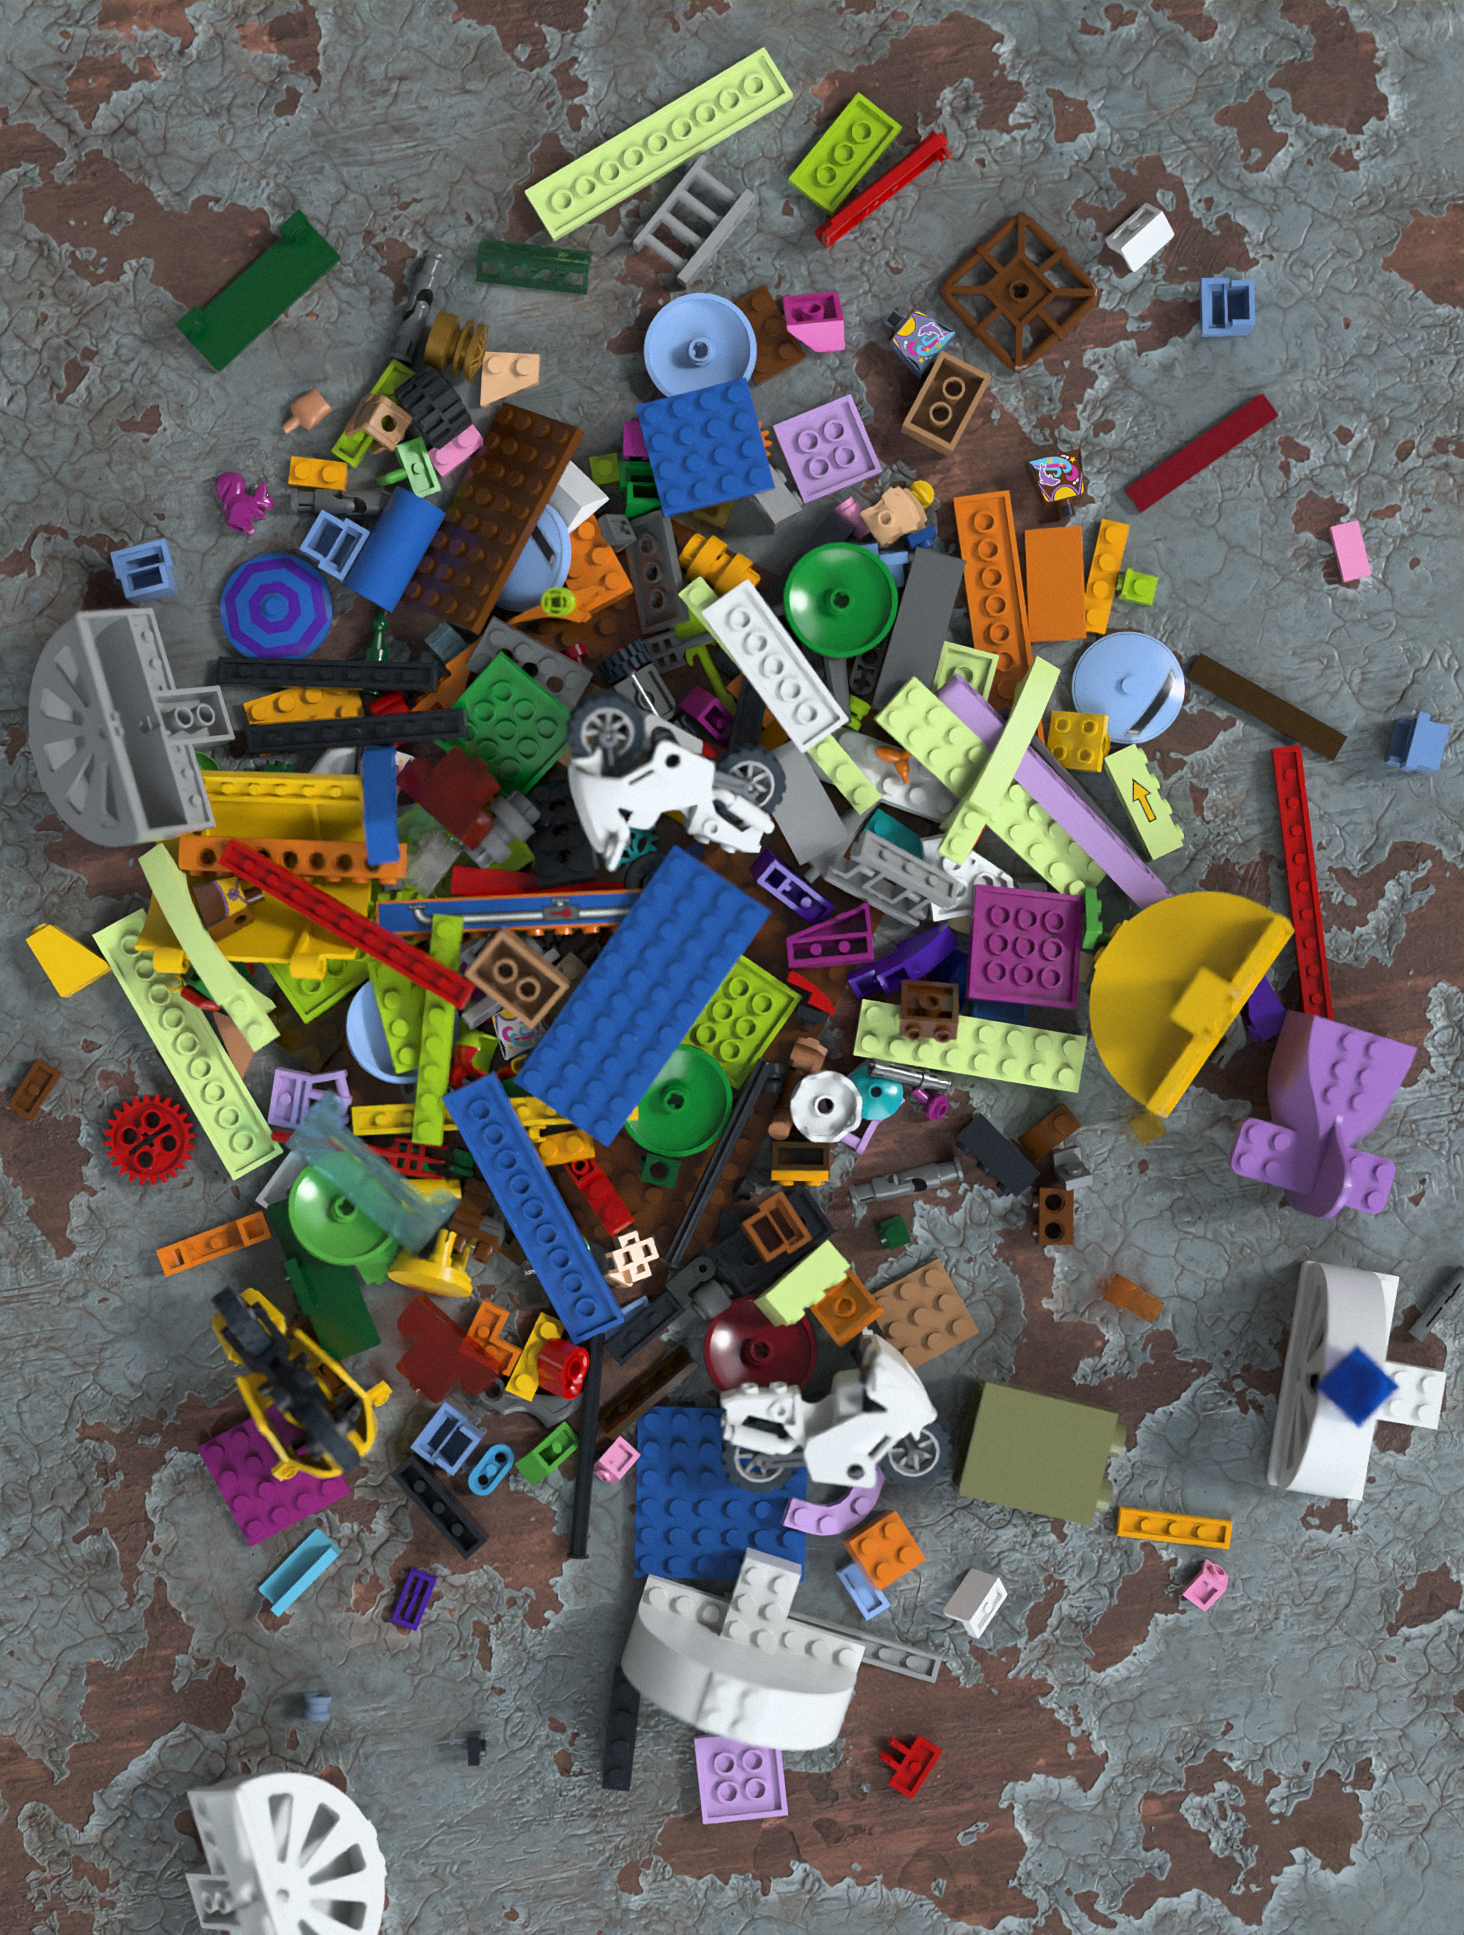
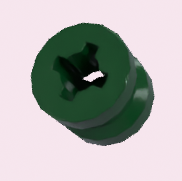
M452 1147L451 1153L453 1157L447 1163L446 1169L473 1177V1165L476 1161L472 1153L468 1150Z

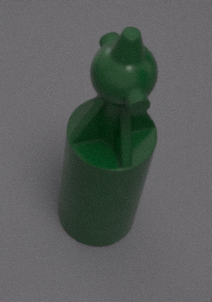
M379 611L377 617L371 623L375 633L366 648H364L362 661H388L389 651L383 635L388 629V622L385 619L384 611ZM358 690L359 694L381 697L384 695V691Z

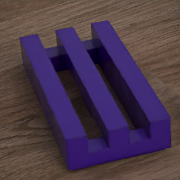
M412 1566L390 1621L417 1631L438 1576L430 1575L428 1572L420 1571ZM414 1576H417L419 1580L402 1619L398 1617L412 1580ZM427 1580L429 1585L414 1623L409 1621L423 1583Z

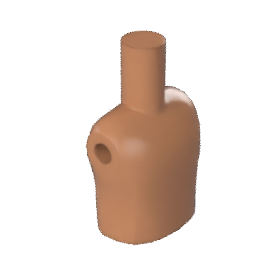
M314 387L307 394L291 403L290 410L293 416L282 424L281 427L287 435L299 425L306 430H312L333 410Z

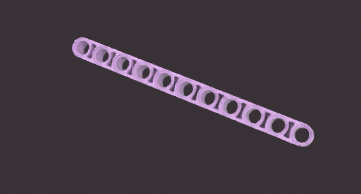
M955 673L935 692V695L985 743L988 752L992 754L1007 722L960 674ZM1028 745L1013 776L1017 782L1142 910L1167 899L1171 895L1167 887Z

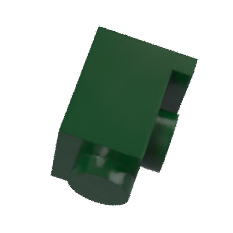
M900 1213L873 1223L883 1250L888 1248L892 1250L912 1242Z

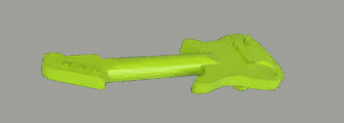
M689 607L690 621L669 628L670 630L674 629L676 631L675 636L683 641L708 631ZM716 640L686 649V660L689 666H693V656L697 654L717 695V700L735 717L737 706L732 695L728 694L705 646L712 644L716 647Z

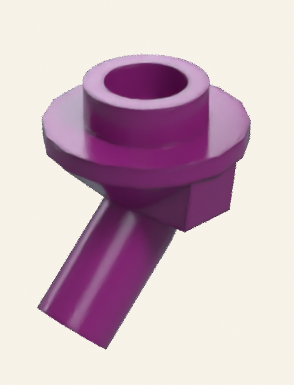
M915 1086L911 1089L910 1093L924 1105L922 1109L923 1114L931 1121L942 1118L946 1114L948 1101L945 1095L936 1092L930 1097L924 1090L916 1089Z

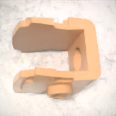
M891 486L881 496L882 499L875 506L869 507L859 514L874 536L879 548H887L893 545L901 536L907 533L912 535L925 529L924 524L927 521L925 512L915 495L908 488L902 489L899 486L896 488Z

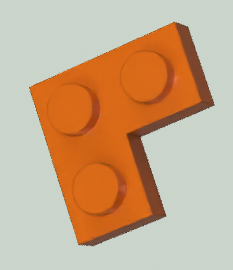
M487 1299L483 1300L459 1350L507 1376L512 1375L523 1352V1349L499 1337L510 1311Z

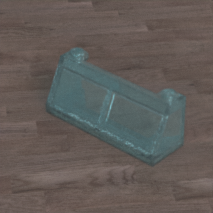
M328 1089L309 1110L285 1146L410 1254L416 1257L450 1219L461 1201L445 1189H436L426 1197L339 1122L345 1113V1104L331 1089Z

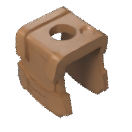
M369 393L361 399L353 416L347 422L345 435L350 437L358 431L366 432L375 439L370 448L372 450L371 454L375 455L386 449L393 452L396 446L403 440L412 417L384 395ZM386 415L390 416V419L382 428V418Z

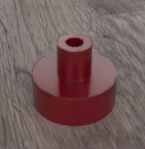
M584 642L560 652L583 666L585 664L582 658L589 654Z

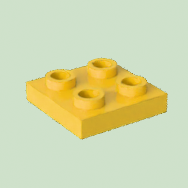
M1052 710L1047 748L1065 769L1101 772L1103 758L1107 757L1110 750V735L1107 732L1109 716Z

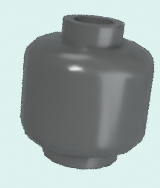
M708 1280L692 1293L693 1302L690 1305L703 1321L707 1319L712 1321L718 1314L731 1306L730 1297L734 1294L724 1281L719 1284L715 1280Z

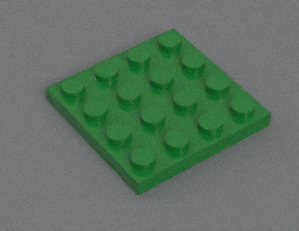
M500 651L448 708L465 707L469 736L465 738L433 740L495 794H501L506 798L514 790H519L525 796L570 747L566 729L567 720L569 721L570 710Z

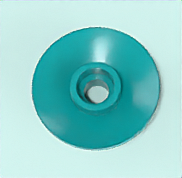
M868 1065L859 1068L849 1080L855 1085L862 1098L861 1117L873 1121L888 1118L897 1111L902 1102V1083L868 1075ZM874 1086L879 1087L881 1090L879 1097L871 1095V1089Z

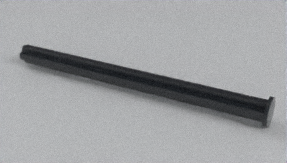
M764 1058L757 1059L665 1255L660 1257L663 1263L677 1269L681 1268L679 1263L771 1071L773 1065L770 1061Z
M604 1332L588 1338L587 1344L589 1366L584 1380L570 1552L567 1553V1557L572 1559H589L587 1543L604 1355Z

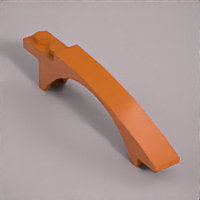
M594 585L574 591L573 594L576 598L575 609L569 615L558 616V618L586 623L592 616L585 608L606 589L602 585ZM541 604L521 613L506 623L516 628L535 619L555 616L547 614ZM480 639L445 665L451 675L448 673L438 680L437 693L422 694L415 701L417 706L411 711L437 710L441 705L444 709H448L476 679L477 673L466 668V665Z

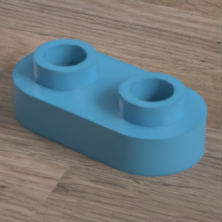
M497 1443L486 1452L469 1475L468 1484L472 1492L483 1496L490 1494L496 1488L515 1460L514 1451L509 1445ZM499 1452L504 1453L506 1460L503 1462L497 1461L496 1454ZM486 1475L489 1481L487 1484H481L478 1481V1477Z

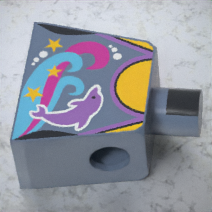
M918 310L908 320L894 311L885 322V325L896 333L891 340L890 347L919 380L937 360L941 351H944L953 341L955 332Z

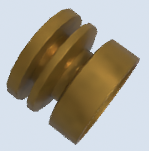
M441 310L435 318L428 337L424 355V366L429 365L437 372L443 373L451 362L452 376L457 378L463 371V380L471 382L481 367L486 354L489 327L487 324L479 323L475 329V321L469 319L461 330L460 315Z

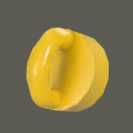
M915 481L910 484L908 489L918 499L922 508L926 509L929 507L934 498V491L931 485L925 481Z

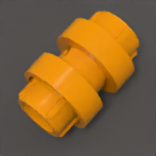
M699 533L695 534L678 558L679 565L687 570L685 578L693 582L701 576L704 581L714 587L713 592L719 599L747 579H749L755 589L758 587L762 578L751 569L754 564L753 561L741 553H738L734 558L727 555L725 551L728 544L715 535L711 536L708 540Z

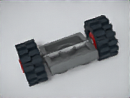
M640 639L626 647L620 648L612 653L610 657L596 665L607 685L627 674L625 680L608 690L611 693L620 692L624 697H629L640 710L643 719L647 714H654L667 721L681 712L652 663L637 672L635 670L632 671L651 659ZM686 715L671 722L674 726L693 736L697 734ZM658 726V727H655V728H656V729H659V728H665V727Z

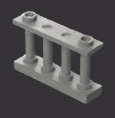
M704 154L698 160L694 158L685 169V177L646 226L641 224L632 237L634 239L633 247L635 251L639 252L646 244L674 266L678 273L677 282L685 290L690 287L756 203V195L750 190L746 189L742 195L739 193L735 194L705 171L707 157ZM696 179L700 180L729 203L731 209L725 216L716 215L687 192ZM679 201L712 225L711 229L713 232L707 239L705 237L700 238L670 214ZM662 222L695 247L694 251L696 253L690 261L688 259L683 260L653 236V233Z
M526 931L515 932L517 937L554 967L561 962V956L555 948L547 952V950L541 949L532 936H526ZM497 932L487 933V938L471 939L461 947L460 964L465 961L469 966L476 958L474 954L486 946ZM489 994L480 1002L478 1000L474 1001L471 996L468 999L464 1009L465 1013L462 1014V1017L470 1031L503 1008Z

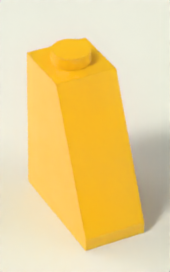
M45 923L41 924L31 931L32 936L25 939L61 997H70L112 970L104 957L55 925L47 926Z

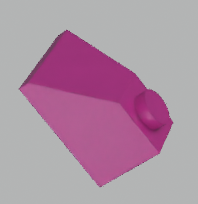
M838 291L782 296L788 332L816 352L833 353L837 350H845L844 323Z

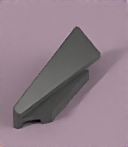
M801 643L804 658L849 719L844 724H850L851 711L846 658L826 657L813 652Z

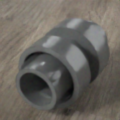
M514 790L506 798L499 794L488 805L494 814H491L485 822L476 816L465 827L469 834L460 841L459 845L482 869H486L495 860L501 865L512 854L506 845L514 841L515 837L524 843L535 832L531 825L540 818L541 814L519 790Z

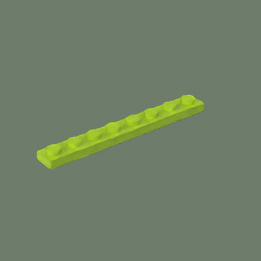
M434 914L430 956L459 973L464 917ZM427 989L412 1142L440 1146L443 1142L446 1105L442 1097L447 1094L455 1006Z

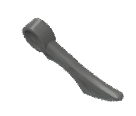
M497 1375L484 1377L478 1387L480 1399L484 1403L492 1405L501 1414L506 1415L516 1411L529 1412L537 1416L546 1428L567 1418L583 1403V1391H580L572 1400H567L555 1394L535 1392L530 1402L506 1391L505 1381ZM487 1383H497L501 1389L500 1394L496 1397L487 1396L484 1392V1387Z

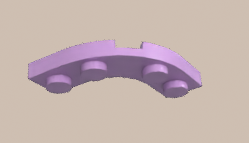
M876 1463V1483L873 1487L849 1486L841 1498L829 1504H817L789 1496L780 1523L784 1526L815 1535H833L847 1531L860 1523L872 1510L880 1494L885 1476ZM864 1471L857 1476H853L852 1479L860 1478Z

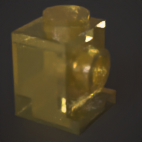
M728 501L693 510L692 518L724 533L735 508V502ZM713 507L716 509V514L709 516L706 514V509Z

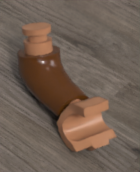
M798 1037L788 1061L792 1067L788 1069L783 1093H780L768 1120L770 1124L769 1134L776 1140H784L789 1134L796 1131L797 1127L793 1122L789 1107L792 1092L798 1082L806 1075L820 1071L828 1049L821 1046L816 1039Z

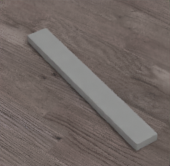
M725 1589L723 1598L730 1600L732 1591ZM789 1609L788 1619L865 1643L861 1662L931 1683L936 1681L943 1657L940 1653Z

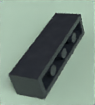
M414 1451L391 1472L390 1475L465 1560L488 1541L490 1535L417 1452Z
M615 1667L601 1789L630 1792L641 1692L631 1684L620 1667Z

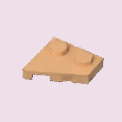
M486 352L482 366L480 406L486 408L493 402L503 398L507 399L516 395L521 390H528L539 384L540 355Z

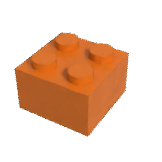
M887 1509L841 1541L870 1588L876 1591H881L926 1559L895 1510Z

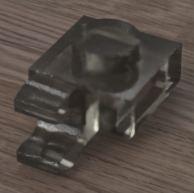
M524 1260L526 1281L518 1282L522 1311L550 1307V1299L529 1260Z

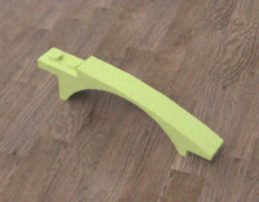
M1035 656L1023 680L1019 681L1015 687L1014 702L1009 718L987 763L963 799L943 820L939 829L946 833L935 852L958 866H963L989 816L994 815L1037 729L1061 670L1039 656Z
M159 843L138 859L150 887L177 939L218 1005L223 1004L254 1052L258 1051L280 1035L267 1016V1013L276 1008L271 999L251 986L220 952L203 926L192 903L187 886V872L179 870V866L176 865L164 845Z

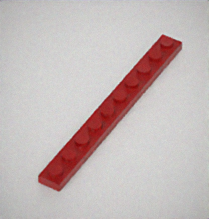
M1301 745L1272 748L1271 756L1291 922L1295 930L1293 939L1302 1013L1334 1022Z
M235 837L230 838L218 864L461 1010L465 1007L476 987L473 981Z

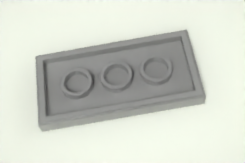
M792 740L771 751L785 772V783L787 785L786 792L782 794L783 800L781 804H777L774 807L776 810L772 814L799 864L802 865L850 839L847 830L805 753L801 754ZM753 765L752 776L764 769L758 765ZM767 776L759 779L755 783L766 786L768 780Z

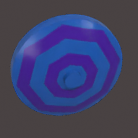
M271 553L250 559L231 575L221 596L220 617L228 639L246 657L307 659L326 640L333 623L334 605L326 581L313 566L296 556Z

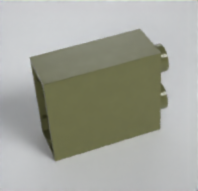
M976 1375L950 1486L958 1495L1091 1526L1094 1513L1105 1514L1110 1505L1113 1483L1112 1480L1105 1479L1103 1476L1108 1456L1119 1458L1122 1453L1126 1439V1425L1116 1423L1118 1413L1108 1406Z

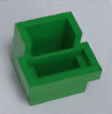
M620 461L619 492H623V515H626L628 520L631 521L661 510L662 507L650 462Z

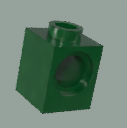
M648 1152L647 1158L641 1157L637 1173L642 1174L641 1181L674 1189L681 1160ZM654 1162H662L666 1166L667 1171L663 1177L656 1178L651 1174L650 1167Z

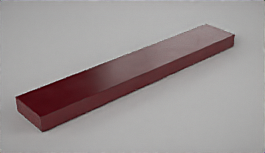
M1262 393L1125 489L1124 492L1141 514L1275 420L1279 415Z

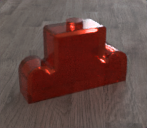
M454 746L435 767L425 758H416L409 762L396 776V785L472 852L493 829V819L483 807L499 791L501 785L486 771L489 766L477 755L472 759L458 746Z
M425 1294L416 1296L398 1319L397 1326L401 1335L410 1339L415 1338L416 1341L396 1364V1369L410 1381L409 1385L414 1391L424 1394L433 1403L447 1399L459 1383L464 1392L469 1395L482 1394L491 1389L507 1370L504 1365L486 1351L474 1338L469 1336L464 1329Z

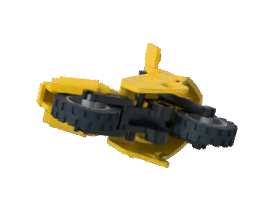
M228 1285L211 1299L219 1311L211 1319L213 1323L212 1328L229 1360H233L236 1364L247 1366L251 1371L246 1377L239 1376L236 1382L259 1429L268 1437L282 1458L270 1471L280 1481L293 1477L298 1470L305 1471L316 1478L334 1477L342 1472L347 1475L364 1461L362 1459L364 1453L366 1454L373 1445L378 1429V1421L371 1406L375 1405L378 1407L384 1404L393 1392L392 1389L383 1380L365 1393L300 1330H297L294 1333L296 1337L289 1341L286 1337L284 1316L259 1291L253 1288L245 1290L240 1294L244 1299L243 1302ZM237 1336L242 1340V1342L246 1345L249 1351L246 1350V1348L242 1345ZM323 1363L355 1392L354 1395L350 1393L339 1406L330 1390L314 1371ZM360 1401L363 1406L361 1407L358 1419L353 1423L348 1412ZM273 1403L289 1422L307 1431L291 1440L292 1446H286L265 1410ZM304 1446L310 1453L300 1455L296 1450Z

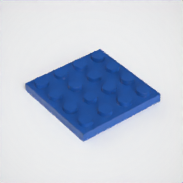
M746 377L636 405L664 518L775 490Z

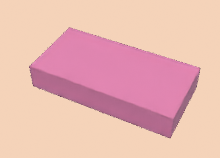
M1358 520L1330 527L1329 532L1342 583L1372 575Z

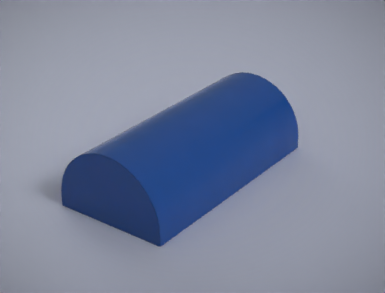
M396 486L342 585L384 610L393 613L446 513L421 497Z

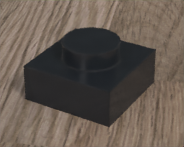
M799 1005L795 1016L800 1017V1024L815 1028L817 1023L823 1025L826 1014Z
M481 1730L470 1731L467 1737L468 1766H480L482 1757L487 1756V1740L481 1738Z

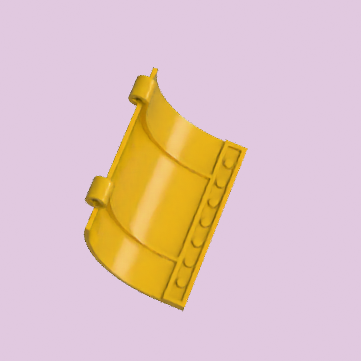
M200 770L216 826L207 830L183 834L366 842L363 775ZM179 836L156 841V846L162 843L176 865L179 866ZM212 849L207 854L208 860L211 863L215 860V853ZM264 851L262 854L269 858L268 853ZM293 852L288 857L289 864L292 867L297 862V857ZM320 853L317 854L315 859L319 868L324 864V857ZM346 854L343 858V865L345 868L349 869L351 867L352 860L351 857L348 854ZM185 870L187 872V886L192 903L208 932L192 886L228 877H216V871H206V876L189 875V870ZM233 873V876L238 877L243 890L255 886ZM314 875V880H306L367 917L372 878H369V883L352 882V877L342 876L341 882L324 881V876ZM263 890L265 901L250 906L254 917L253 923L215 943L227 961L290 964L291 977L294 979L322 980L326 972V958L354 959L358 948ZM152 891L146 921L135 944V949L154 951L153 967L156 972L185 974L189 969L190 960Z

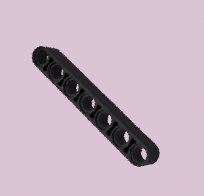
M832 511L763 596L762 599L770 608L783 603V592L787 578L793 567L803 556L822 545L846 543L856 528L835 511ZM785 614L776 617L780 624L785 619ZM723 648L712 661L732 679H735L742 672Z

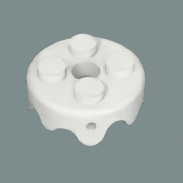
M829 1070L815 1071L806 1075L795 1086L790 1097V1114L796 1127L808 1139L814 1142H837L846 1134L858 1128L861 1122L862 1098L855 1085L844 1075ZM823 1098H829L833 1103L832 1109L827 1113H821L817 1108L818 1102Z

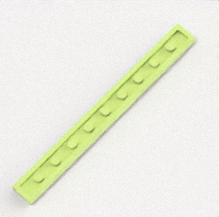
M699 576L678 595L737 665L701 615V612L718 601L719 598L704 579ZM831 734L807 750L859 815L882 798L881 794Z

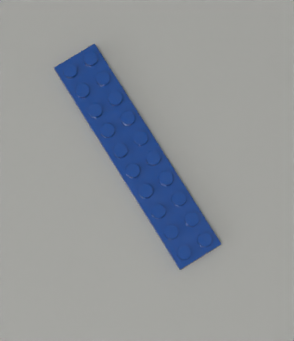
M495 1071L445 1094L442 1099L573 1344H578L624 1322L625 1316Z

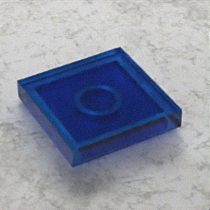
M1357 1344L1315 1385L1358 1429L1400 1388Z

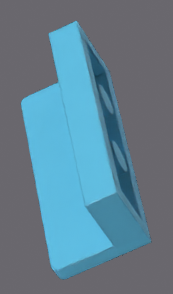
M317 1528L259 1587V1591L273 1604L270 1610L278 1617L342 1552L321 1529Z

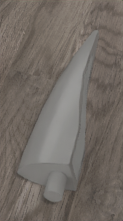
M877 801L861 815L852 807L839 816L850 839L806 862L811 867L803 876L807 882L812 884L819 875L824 878L828 858L831 855L837 854L842 857L844 856L865 821L882 802Z

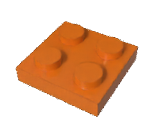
M851 1269L845 1273L847 1276L840 1283L824 1291L826 1295L818 1303L809 1306L813 1314L841 1348L885 1312Z

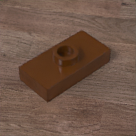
M37 1058L7 1104V1107L27 1120L33 1121L64 1073L44 1060Z

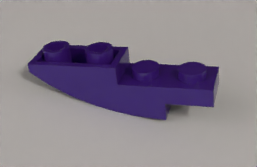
M945 922L896 944L897 952L846 975L859 1000L882 990L888 996L901 989L902 980L916 981L950 955L959 944L948 922Z

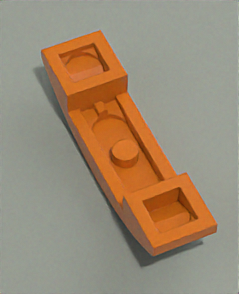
M262 1210L158 1249L156 1253L165 1277L273 1236Z

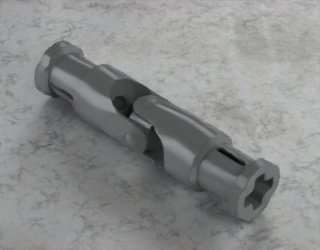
M424 250L422 253L424 257L420 272L416 273L406 304V313L400 321L396 334L398 340L394 352L389 355L391 360L395 359L407 366H413L414 364L412 358L417 344L421 343L426 318L430 313L440 284L438 278L441 268L447 262L445 256L429 250ZM419 292L423 293L425 301L415 300Z
M293 488L291 491L292 514H297L298 511H311L319 515L324 510L331 515L343 513L346 515L380 516L392 494L382 493L381 490H346L341 492L332 489H316L315 492L298 491L297 488ZM357 498L362 499L366 506L355 508Z
M957 1156L953 1157L952 1161L937 1165L930 1163L899 1173L873 1178L869 1183L857 1186L851 1184L848 1185L854 1209H858L859 1205L874 1201L881 1203L901 1196L941 1187L942 1183L953 1180L964 1181V1177ZM911 1178H919V1180L913 1184Z

